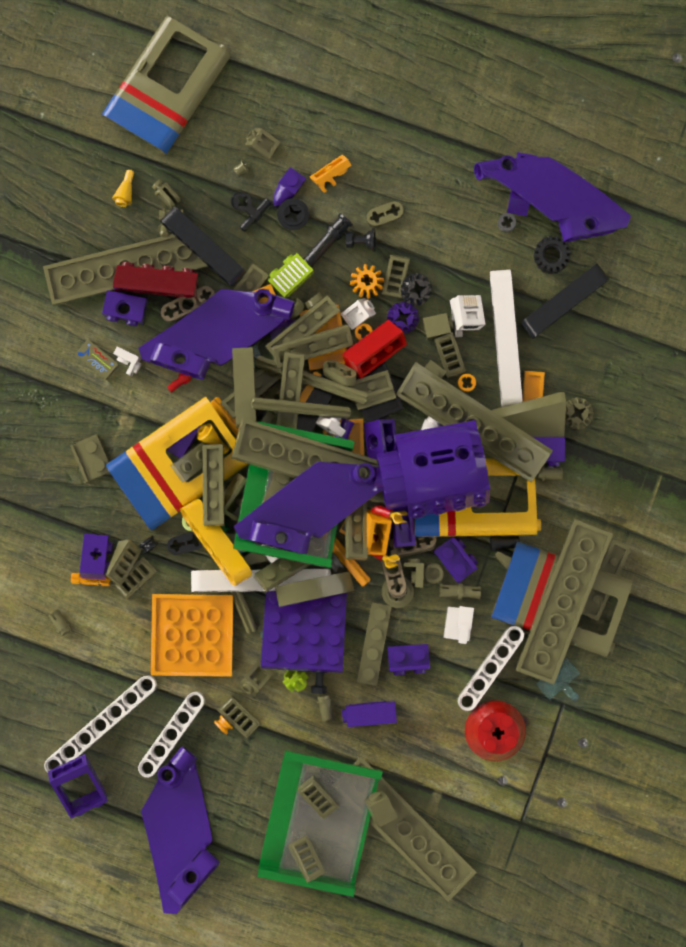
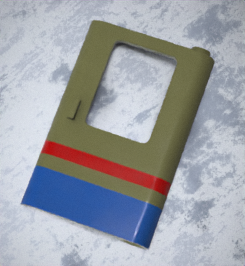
M166 16L101 115L145 140L158 152L167 155L230 59V50L223 44L218 46L173 18ZM179 32L205 47L207 52L181 92L176 94L150 79L148 74L175 33Z
M517 541L498 599L493 607L491 618L530 631L559 555ZM599 569L592 589L614 596L618 600L607 633L601 635L576 627L570 645L605 657L613 653L615 647L613 639L632 587V580Z

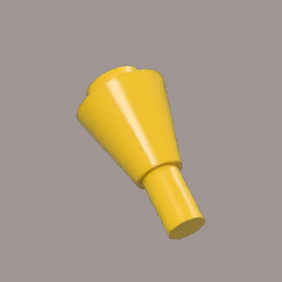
M132 170L126 171L124 181H122L112 197L118 206L126 207L132 204L131 182L134 176V171Z
M211 424L202 425L198 429V440L209 445L223 444L224 454L228 453L230 448L222 442Z

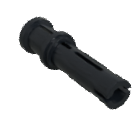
M339 213L337 220L327 227L326 234L303 260L312 268L335 240H340L345 230L353 226L352 222Z

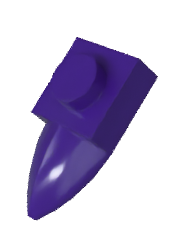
M291 167L278 182L274 193V206H279L285 200L293 198L306 181L305 177Z

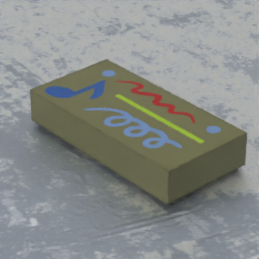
M88 339L75 353L77 357L106 380L119 366L117 362Z

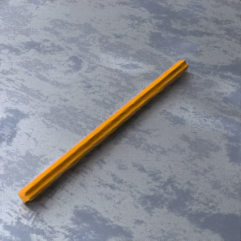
M219 397L214 398L210 402L237 437L239 428H236V418L233 419L221 406L222 400ZM325 533V534L322 536V538H323V540H324L325 542H326V538H327V533ZM335 536L333 553L361 586H365L370 582L371 578L356 560L346 559V548Z

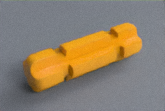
M80 573L71 574L72 584L82 583L84 585L99 586L101 584V586H110L111 583L107 576L106 580L83 579Z

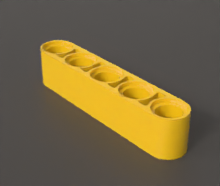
M196 499L180 509L187 524L233 586H237L252 577L250 567L238 550L233 549L232 542L220 526L203 525V502L200 499Z

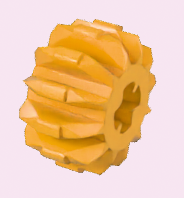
M364 264V271L357 267L356 271L358 274H351V277L355 280L350 281V285L356 286L353 288L354 293L360 290V298L363 297L364 293H367L366 297L370 299V292L377 296L378 292L376 289H383V286L378 283L384 282V278L378 277L381 275L380 270L374 273V265L371 266L370 270H367V264ZM368 277L369 281H372V283L370 282L369 286H366L364 282H361L364 281V278Z

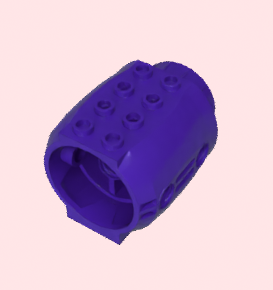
M476 420L394 435L395 451L377 454V464L381 471L384 487L382 492L386 509L406 506L408 517L422 518L429 514L439 515L449 511H461L472 506L483 507L490 501V485L486 460Z

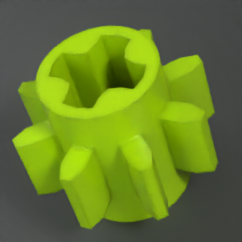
M287 670L284 674L285 680L282 682L291 693L294 690L300 692L306 688L309 676L305 671Z

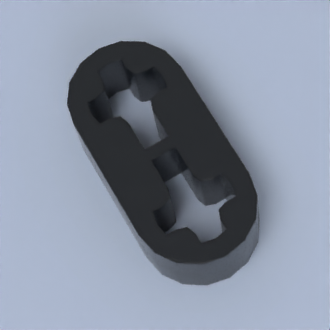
M194 532L171 538L168 541L167 548L171 554L181 555L199 550L203 547V544L199 542V546L193 543L188 545L187 541L193 540L195 535ZM175 540L178 543L185 542V546L179 547L180 551L178 552L171 548Z

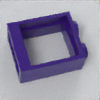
M395 701L346 705V709L342 710L343 723H347V727L397 723Z
M85 754L48 771L49 782L71 819L108 802L106 790ZM88 773L97 790L71 802L61 784Z

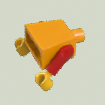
M376 506L371 510L367 509L368 555H372L380 561L384 560L387 568H394L398 566L395 562L400 560L397 554L387 556L386 553L392 524L391 519H393L395 524L406 523L407 521H404L402 516L408 515L406 511L394 512L393 509Z

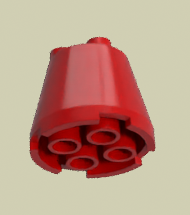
M490 700L479 704L469 714L465 723L467 744L477 756L487 761L499 762L513 757L521 749L526 736V727L522 715L515 707L504 701ZM497 727L503 731L500 733L499 739L492 735V732H495Z

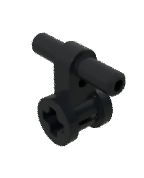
M243 192L233 194L230 200L234 209L245 211L249 215L240 226V229L244 232L255 221L258 222L262 217L261 214L271 205V202L265 198L255 209L251 205L252 199L250 195ZM238 198H244V199H243V203H245V204H244V205H238V204H239Z

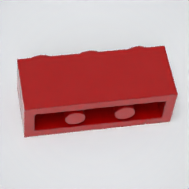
M387 320L342 353L345 365L355 370L356 376L362 379L404 348L407 342L404 332L390 320Z

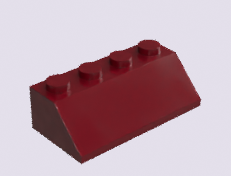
M122 262V265H117L113 281V288L116 291L197 298L199 274L194 273L195 269L183 268L182 271H174L175 267L163 266L162 269H154L155 265L150 264L134 267V263Z

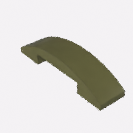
M349 571L275 587L279 607L355 591Z

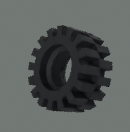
M558 236L545 237L539 241L533 254L534 262L537 264L538 269H542V272L556 274L567 266L571 251L569 250L568 243L566 244ZM546 249H557L560 254L559 259L556 262L547 261L544 256Z

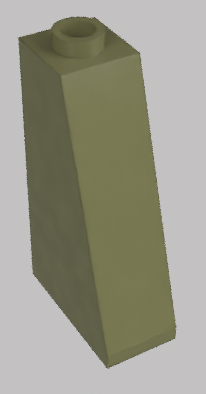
M253 347L232 348L237 429L240 427L243 418L257 423L256 409L251 407L252 398L256 397Z
M564 392L491 410L531 437H564L566 415Z

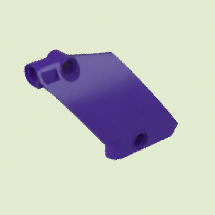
M505 155L501 159L478 162L474 165V174L477 180L496 179L537 208L550 220L559 222L564 242L607 235L618 229L626 228L630 221L631 215L588 181L550 157L513 158L510 155Z
M221 289L187 316L140 346L138 349L143 361L204 380L210 363L219 366L224 365L233 359L232 348H249L286 320L290 321L295 301L273 295L267 289H259L256 292ZM263 297L269 299L268 302L264 304L258 302L259 299ZM180 357L186 359L182 364L176 363V360Z
M316 462L234 526L240 539L307 555L311 536L322 537L353 511L384 489L380 468L368 463L358 465ZM362 467L368 472L365 479L359 474ZM279 532L285 535V541L282 544L276 540V535Z
M183 746L167 765L158 771V781L141 810L156 872L163 913L177 914L220 863L206 849L213 841L195 762L197 758ZM168 770H171L173 773L170 781L165 779V774ZM191 872H195L197 875L194 883H191L189 880Z

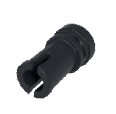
M490 536L491 552L515 548L517 541L520 542L519 536Z

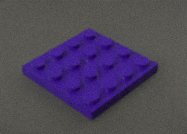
M276 591L266 592L261 669L343 673L347 593L279 607Z

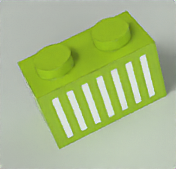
M298 253L294 256L292 254L283 261L284 265L280 269L275 268L269 274L268 283L272 285V288L281 297L286 299L314 274V270Z

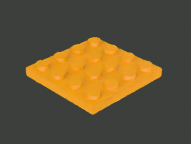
M152 594L151 675L232 676L233 595Z

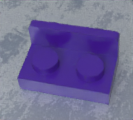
M453 536L433 552L458 584L478 569L476 567L478 562L472 554L467 555L463 550L466 546L459 537L455 539Z
M428 644L388 647L389 671H394V675H404L406 670H414V674L426 673V669H430Z

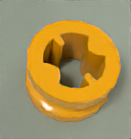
M362 323L356 327L355 337L358 341L362 339L358 331L366 328V331L371 333L373 330L370 325Z
M463 374L458 380V387L463 392H471L476 386V379L471 374ZM462 379H471L470 384L472 387L469 388L467 386V388H464Z
M220 715V719L215 720L214 723L227 735L228 730L234 727L227 719Z

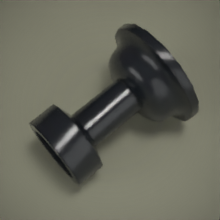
M375 228L368 231L366 236H354L353 232H346V247L353 248L354 244H366L368 249L375 252Z
M312 671L316 673L315 685L311 686V693L326 694L327 686L323 685L324 674L328 672Z

